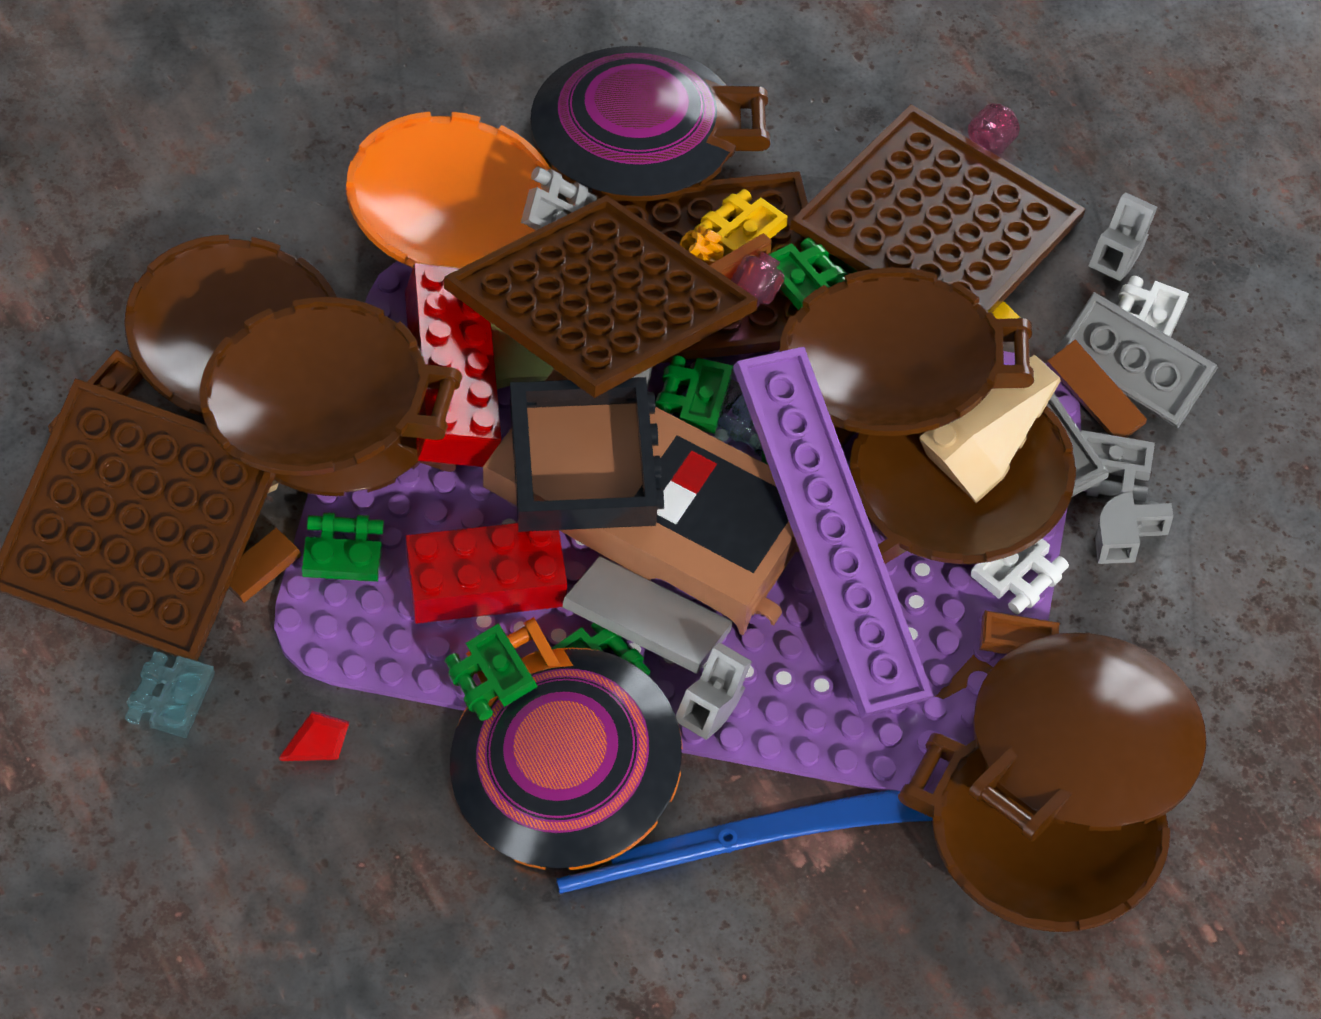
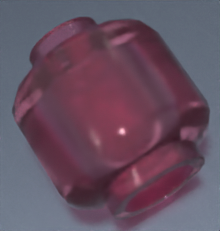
M997 103L986 105L968 124L969 139L995 155L1003 153L1018 137L1020 132V125L1015 113L1010 108Z
M761 251L758 257L752 254L745 255L731 281L758 298V308L760 304L767 305L773 301L784 282L785 276L777 268L780 261Z

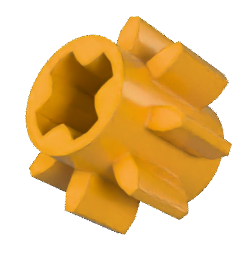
M699 226L697 231H688L682 237L679 244L708 265L724 256V248L718 243L722 236L702 226Z

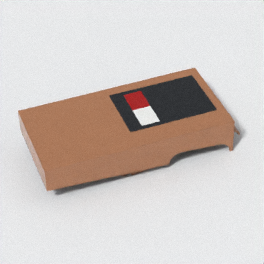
M555 369L546 379V381L569 380ZM636 403L527 408L534 501L644 497ZM655 407V414H650V424L657 423L658 446H652L653 456L660 455L661 478H655L656 488H663L664 509L657 510L656 526L560 531L647 580L661 579L731 619L738 627L739 634L741 635L745 634L750 619L754 614H761L767 617L771 625L774 626L782 614V610L775 602L766 598V596L795 552H800L769 465ZM511 428L483 466V487L517 506Z

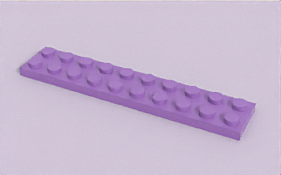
M805 347L737 361L733 366L736 378L860 717L863 718L929 700L934 695Z

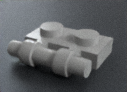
M538 166L533 170L531 179L540 183L542 189L536 187L529 190L521 223L538 230L596 201L597 197L589 193L587 187L575 182L572 184L562 179L560 173L552 169L546 171ZM558 193L566 196L568 203L559 199Z
M1082 430L1081 433L1105 465L1109 474L1123 477L1122 483L1103 480L1084 490L1086 495L1098 497V494L1115 497L1123 493L1133 492L1134 500L1146 502L1148 487L1134 485L1135 479L1149 481L1155 442Z

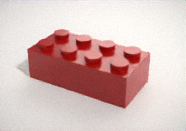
M518 523L406 535L407 561L415 624L559 608L563 606L564 597L567 595V579L559 530L518 532Z

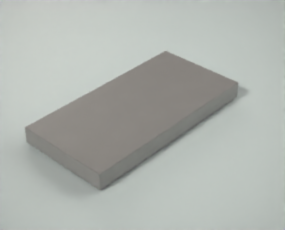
M1093 292L1054 351L1056 355L1076 339L1131 401L1176 428H1179L1218 369L1217 364Z
M601 556L564 597L562 606L696 674L707 662L712 648L719 642L722 643L729 634L733 621Z

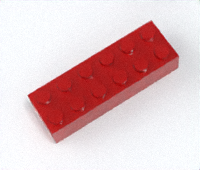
M414 263L405 290L407 327L417 340V345L424 357L425 365L452 367L459 370L462 374L460 387L454 390L445 420L448 425L445 437L440 440L416 438L418 461L483 467L502 440L491 322L444 289V276L460 268ZM427 388L419 415L431 416L439 389Z

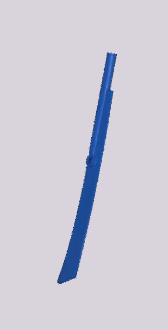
M887 790L764 814L635 847L611 859L612 865L556 878V885L559 894L779 840L869 825L933 821V818L902 804L898 799L900 791Z

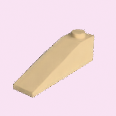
M1036 355L1030 357V367L1034 370V383L1030 387L991 389L989 394L973 410L947 425L926 431L919 437L926 455L975 503L1004 479L1010 469L1009 464L1018 448L1021 449L1027 440L1026 435L1036 418L1041 416L1061 381L1060 377Z

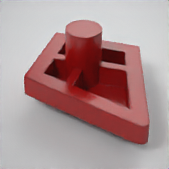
M311 711L280 754L279 760H338L349 721Z

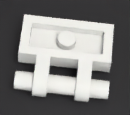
M1131 276L1128 284L1123 285L1119 292L1118 298L1120 301L1117 306L1131 313L1130 311L1133 306H1142L1140 315L1131 314L1171 337L1186 305L1189 293L1155 281L1151 291L1142 288L1143 279L1138 276Z
M1041 539L1031 547L1007 558L976 564L972 568L971 577L998 599L1008 590L1014 593L1016 597L1008 603V607L1013 613L1018 615L1026 607L1032 608L1040 600L1039 595L1048 586L1054 587L1062 579L1061 574L1069 567V564L1061 556H1058L1052 563L1048 561L1044 556L1049 552L1050 544ZM1032 569L1038 576L1030 583H1027L1022 577Z

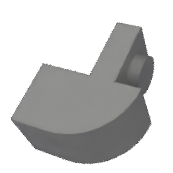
M1125 192L1120 198L1109 228L1100 235L1088 266L1121 281L1130 272L1148 239L1149 234L1147 233L1158 207Z
M1133 492L1117 495L1108 501L1101 512L1095 536L1098 564L1133 563L1136 561L1140 546L1139 536L1168 535L1173 520L1172 503L1159 504L1158 502L1150 501L1134 505Z
M720 642L715 645L711 650L700 679L686 689L676 714L678 724L706 740L717 732L735 709L746 688L743 686V682L752 661Z

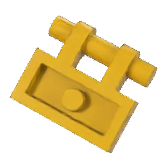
M742 189L737 194H730L725 198L722 206L715 212L709 211L701 218V223L694 230L697 231L698 227L702 226L721 235L722 238L718 243L723 246L724 254L727 255L763 233L771 239L787 226L788 216L761 197L752 205L749 204L752 196L748 190ZM731 216L736 217L731 222L727 221Z

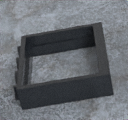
M633 377L596 398H593L570 380L510 382V413L518 532L656 526L657 510L664 509L663 488H656L655 478H661L660 455L653 456L652 446H658L657 423L650 424V414H655L654 392L647 391L646 377ZM636 403L644 497L534 501L527 408Z

